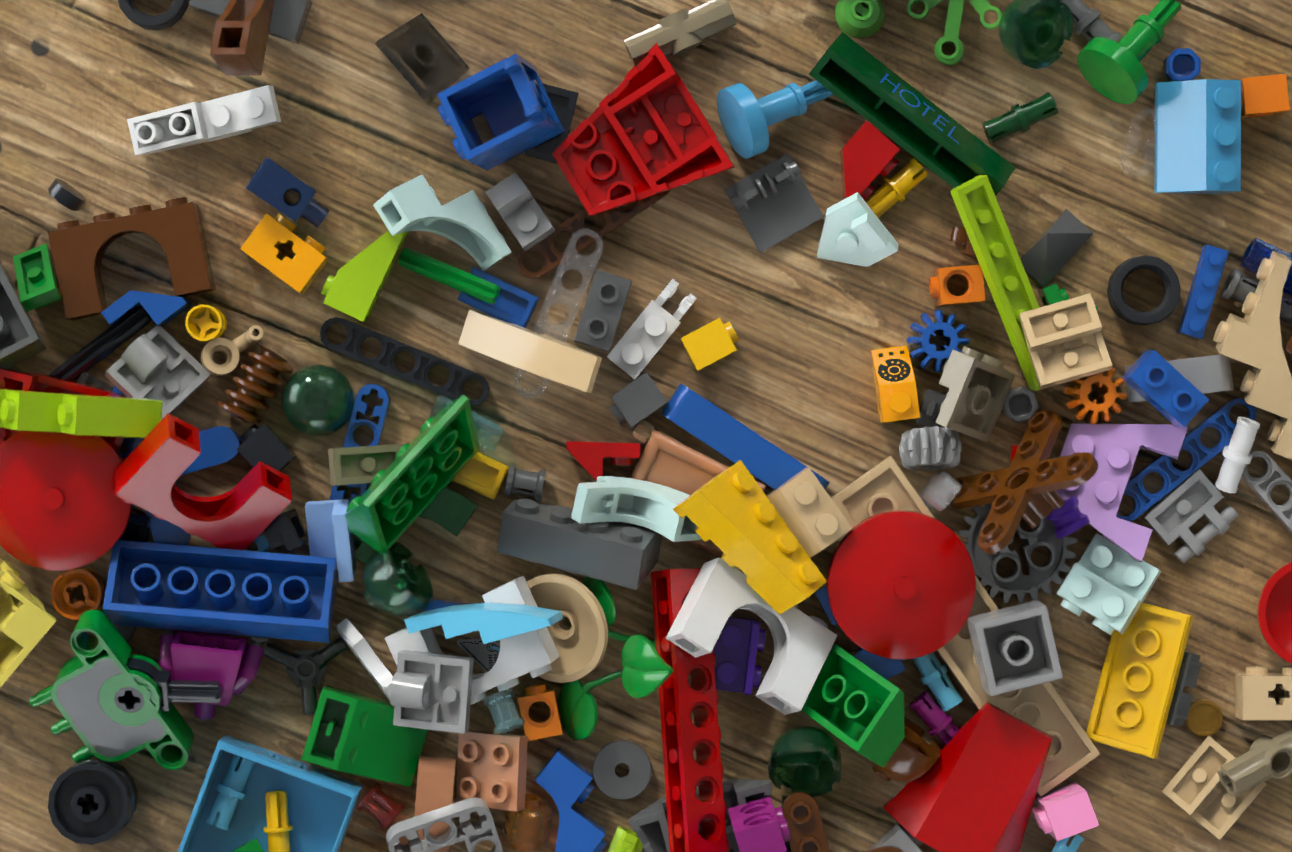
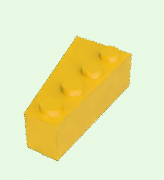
M741 460L712 478L673 508L681 518L687 516L697 526L695 532L705 542L711 539L724 552L721 558L731 568L733 566L740 568L747 575L746 582L779 615L807 599L827 582Z

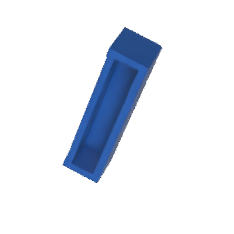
M1210 245L1202 246L1177 334L1197 340L1203 339L1229 251Z

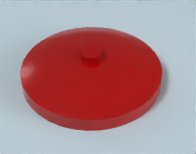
M19 431L8 438L0 446V545L9 554L25 564L54 571L82 567L108 552L124 533L133 508V504H128L116 496L115 470L124 461L116 447L104 436L73 435L61 432Z
M908 510L879 513L853 527L836 547L829 563L826 580L828 603L832 615L842 631L864 650L890 659L922 657L947 644L965 624L973 606L976 587L973 563L960 538L940 521L928 515Z

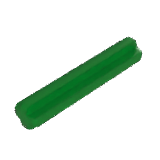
M408 247L403 248L398 258L400 266L489 304H494L500 295L501 288L496 284Z

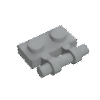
M1198 469L1142 518L1166 545H1170L1178 537L1183 541L1184 545L1174 554L1184 564L1193 555L1198 557L1205 551L1204 546L1218 533L1223 535L1230 529L1229 524L1239 515L1230 505L1220 513L1216 511L1213 506L1224 496L1203 472ZM1204 515L1209 523L1194 535L1188 528Z

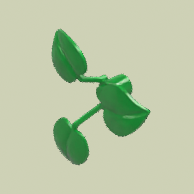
M587 576L582 584L594 594L604 611L608 626V637L626 642L621 651V664L624 669L588 682L585 686H583L580 679L564 683L559 694L558 707L563 727L573 741L588 738L596 728L598 707L595 698L590 694L594 687L622 677V683L627 693L633 698H643L656 691L673 672V669L656 651L655 640H648L642 635H624L614 632L609 628L616 619L613 597L604 581Z

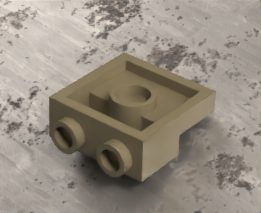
M964 346L961 352L952 350L948 361L944 365L943 374L939 381V384L949 388V391L940 406V413L935 423L988 443L1015 374L1002 369L1005 362Z

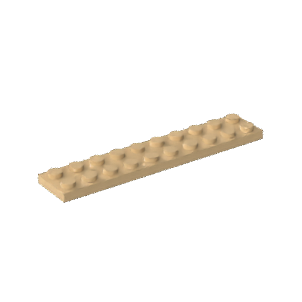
M891 456L831 498L852 528L871 516L887 511L908 510L934 518ZM975 576V597L968 617L999 610ZM967 620L956 636L937 650L978 710L986 702H989L1052 736V742L1037 790L1041 797L1100 755L1050 681L990 696L982 689Z

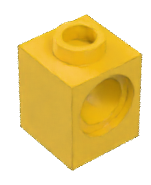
M718 318L680 338L696 371H699L737 351L734 343L738 342L739 338L730 322L723 324L721 319Z

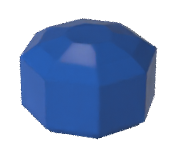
M1177 48L1164 60V75L1171 82L1193 80L1200 73L1201 58L1191 48Z

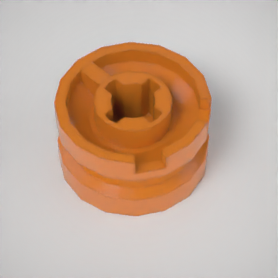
M80 567L67 570L54 580L50 590L52 592L51 602L55 610L63 617L78 620L85 611H99L103 607L106 585L103 578L92 569ZM75 587H83L84 599L76 600L73 597L72 592Z

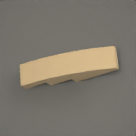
M470 309L458 343L501 362L587 393L592 392L602 357L551 336L541 335L514 323L504 322L480 311Z

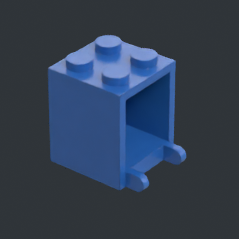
M516 53L437 94L442 104L438 107L439 114L447 127L452 126L456 138L453 139V145L462 160L466 159L472 165H477L487 171L565 132L536 67ZM484 113L495 137L484 144L472 120Z

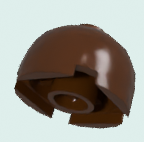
M904 717L905 737L885 767L882 768L871 761L874 765L873 771L886 781L894 779L900 782H911L921 778L934 766L940 757L941 752L936 742L932 740L928 744L922 738L925 731L906 717Z

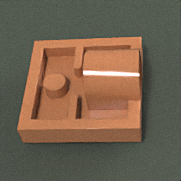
M469 730L465 734L459 733L456 802L475 797L484 800L489 808L516 812L525 810L528 736L515 735L516 733L507 731L483 732Z

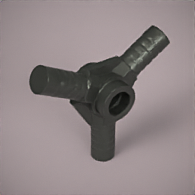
M341 636L319 651L317 649L295 650L294 653H291L268 642L263 656L286 666V672L295 685L301 687L303 715L315 714L317 708L316 686H319L327 670V663L349 647Z

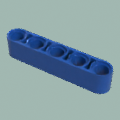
M681 383L660 413L733 463L741 460L754 477L774 490L807 467ZM811 470L826 490L830 482Z

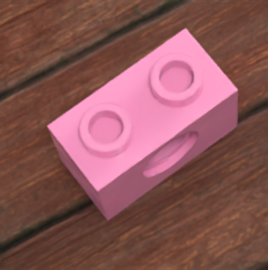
M1076 782L1053 789L1042 797L1040 795L1035 797L1037 807L1032 808L1036 823L1039 829H1043L1045 834L1049 833L1057 841L1099 826L1087 791Z

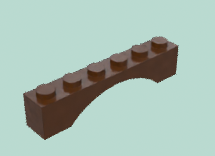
M230 0L223 14L216 20L210 56L226 76L262 74L275 0Z

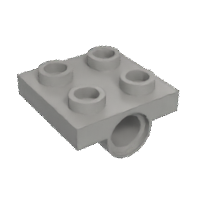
M158 325L146 335L142 334L124 351L121 358L105 373V377L127 398L163 401L161 420L167 413L172 414L211 376L191 354Z
M409 650L399 651L397 672L394 674L390 686V704L394 706L393 725L462 734L469 731L474 658Z

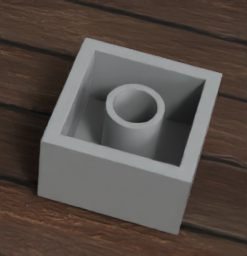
M1035 600L967 618L982 689L990 696L1063 678L1047 606L1040 601Z

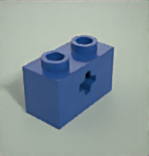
M1146 350L1122 376L1126 383L1175 427H1185L1209 401L1201 391L1155 350Z

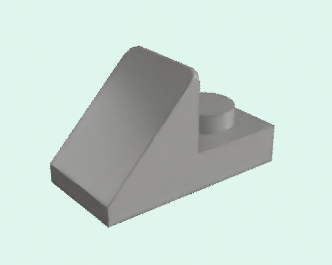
M516 172L485 192L525 251L555 232L554 227Z

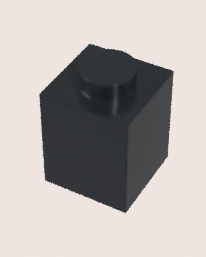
M253 424L239 437L243 443L237 450L253 468L261 461L281 472L297 457L268 424H263L260 428Z

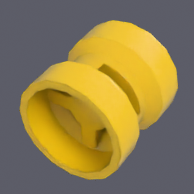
M200 304L188 312L185 326L188 333L194 339L210 342L224 335L227 328V320L220 309Z

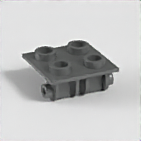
M788 153L724 189L760 253L824 217L800 176V169L791 160Z

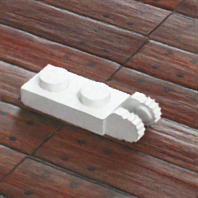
M674 279L670 281L655 301L652 300L607 355L609 360L634 380L680 325L681 322L679 320L697 299L690 293L689 296H686L681 301L679 308L673 316L661 306L668 298L672 297L679 285Z

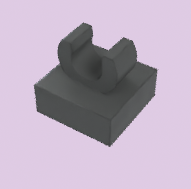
M926 389L919 409L920 418H916L915 424L923 427L938 426L943 428L944 426L935 422L940 413V406L947 395Z

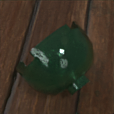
M1013 0L1002 13L999 22V39L1004 51L1016 62L1034 69L1048 67L1063 54L1059 49L1063 45L1064 40L1070 41L1073 30V18L1070 8L1059 0Z
M324 364L307 365L294 372L285 383L281 396L283 413L289 424L300 433L312 437L330 436L343 429L349 422L355 403V391L348 377L337 368Z
M395 542L384 555L376 551L368 559L363 572L365 587L363 594L369 605L373 608L378 607L384 613L397 617L408 616L429 604V600L434 595L431 581L421 564L417 567L413 565L408 558L414 554L400 542Z
M798 726L788 729L776 739L771 748L768 762L769 778L774 786L780 790L781 785L792 789L791 794L805 792L812 797L827 794L832 791V784L837 781L839 783L841 780L842 759L840 748L832 736L822 729L811 726Z

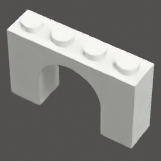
M716 558L704 563L666 639L696 658L712 652L728 618L736 609H745L757 614L764 620L772 633L774 656L755 696L784 715L801 711L834 644L837 634L827 629L828 625L823 620L814 616H808L798 610V605L779 615L746 582L747 575L739 571V568L735 566L731 568L722 558Z
M524 576L482 595L485 603L524 604L537 607ZM407 627L385 637L396 665L398 652L401 650L443 654L431 628L409 634ZM547 627L500 640V653L492 669L485 673L473 674L471 705L487 697L485 691L497 686L499 692H502L519 684L517 678L530 672L531 677L534 678L552 670L550 663L560 656Z

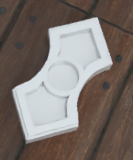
M346 618L337 625V631L381 691L390 700L392 674L380 661L365 638Z

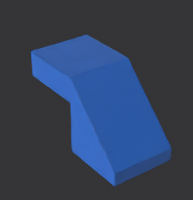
M130 290L101 313L110 325H115L122 317L140 305L144 307L158 326H165L191 306L192 303L188 298Z

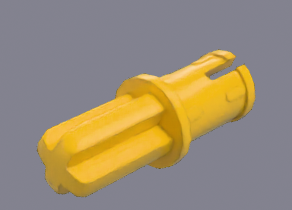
M912 158L891 179L885 178L883 180L884 185L865 202L879 218L896 202H903L905 200L904 196L924 178H927L928 174L925 170L922 171L923 166Z
M283 790L269 791L265 795L267 826L263 828V832H267L268 852H291L289 831L293 830V825H289L287 792Z

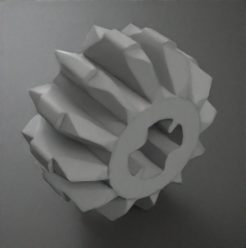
M925 426L924 428H913L912 430L902 433L899 446L902 466L912 471L936 472L938 470L954 468L959 465L962 453L959 432L938 426Z

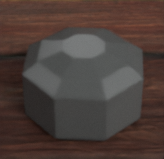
M1021 386L1009 390L1003 408L1006 417L1020 423L1030 420L1035 415L1039 405L1035 392Z

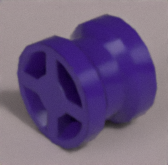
M1076 495L1065 499L1062 507L1054 509L1046 517L1047 520L1053 522L1055 526L1054 534L1057 539L1077 531L1090 522L1088 516L1082 514L1079 510V500Z

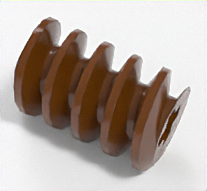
M259 342L256 343L261 348L262 353L249 352L248 354L255 364L253 366L245 364L240 366L246 374V378L234 376L232 379L239 389L237 391L230 389L224 391L231 400L230 403L217 402V405L246 423H260L262 421L255 410L268 411L270 407L264 400V397L275 399L278 396L271 385L284 386L286 382L279 373L292 374L294 371L286 359Z

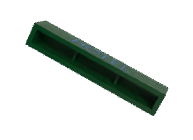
M843 32L809 73L815 80L953 188L964 184L978 175H987L996 196L1016 168Z

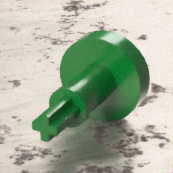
M1160 0L1148 15L1137 17L1133 22V26L1118 43L1104 37L1092 38L1077 56L1078 67L1088 83L1100 94L1120 104L1135 102L1148 86V76L1140 61L1155 44H1158L1164 38L1163 29L1182 8L1181 4L1175 0Z

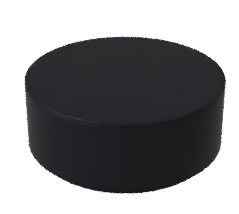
M58 178L48 188L49 194L55 200L72 211H79L86 201L80 192Z

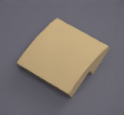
M1091 293L1019 314L1040 390L1112 369V362L1101 333L1102 325Z
M1208 736L1162 792L1218 840H1221L1267 784L1262 782L1236 797L1228 794L1220 782L1217 771L1220 770V766L1234 760L1236 757Z

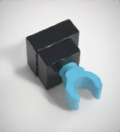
M296 509L278 515L263 531L264 535H259L253 541L258 546L257 552H267L269 548L273 550L284 544L287 551H290L309 542L308 535Z

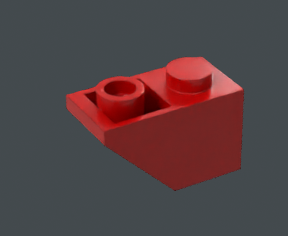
M866 121L840 151L843 200L858 192L865 201L875 190L870 183L880 173L885 178L899 162L894 156L900 149L869 121Z

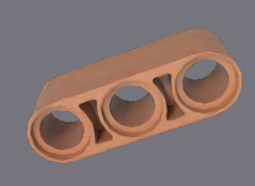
M419 757L414 817L454 803L457 758ZM437 822L430 827L429 833L436 836L442 835L448 830L449 824ZM422 829L417 830L420 840H424ZM450 845L432 852H450Z

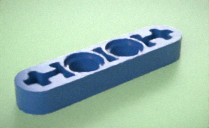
M368 384L358 391L343 448L362 447L354 440V432L361 425L369 426L374 432V440L368 446L380 445L390 407V396L384 387L378 384ZM373 390H377L378 397L383 399L382 406H375L372 417H380L378 425L370 420H358L359 412L367 415L369 404L363 402V398L365 395H371ZM369 483L346 485L352 488H361L360 495L352 492L350 503L355 497L362 496L368 490ZM340 485L333 486L329 500L345 499L347 490L340 491Z

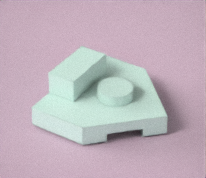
M858 192L827 208L818 245L817 258L868 267L898 251V242Z

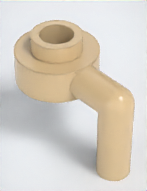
M254 325L232 341L226 338L211 340L201 353L203 367L215 376L229 374L238 365L239 353L255 344L263 336V329L258 325ZM215 352H222L225 355L226 360L224 364L219 365L213 361V354Z

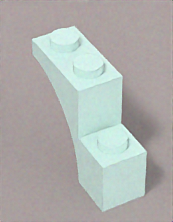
M420 175L390 190L373 204L392 236L407 231H426L441 235L466 250L483 271L493 267L512 253L506 244L505 238L496 228L484 204L479 200L474 190L441 205L433 188L429 186L424 176Z

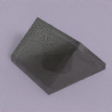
M422 13L382 37L375 44L383 56L427 106L438 97V93L449 88L470 69Z

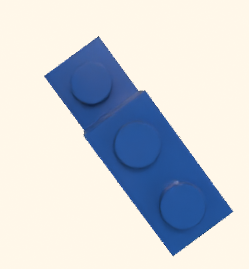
M559 748L535 779V782L552 796L559 811V828L555 852H602L607 844L603 840L606 835V829L573 805L575 801L582 804L593 790L594 786L590 784L593 774Z

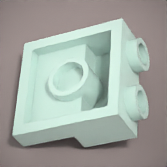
M1096 533L1078 563L1075 562L1056 594L1063 598L1060 605L1072 613L1080 616L1082 611H1085L1095 617L1092 624L1111 635L1115 629L1124 634L1161 571L1142 560V563L1136 561L1119 546Z

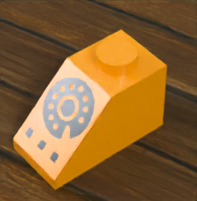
M899 346L870 350L880 423L920 418L916 381L908 347Z

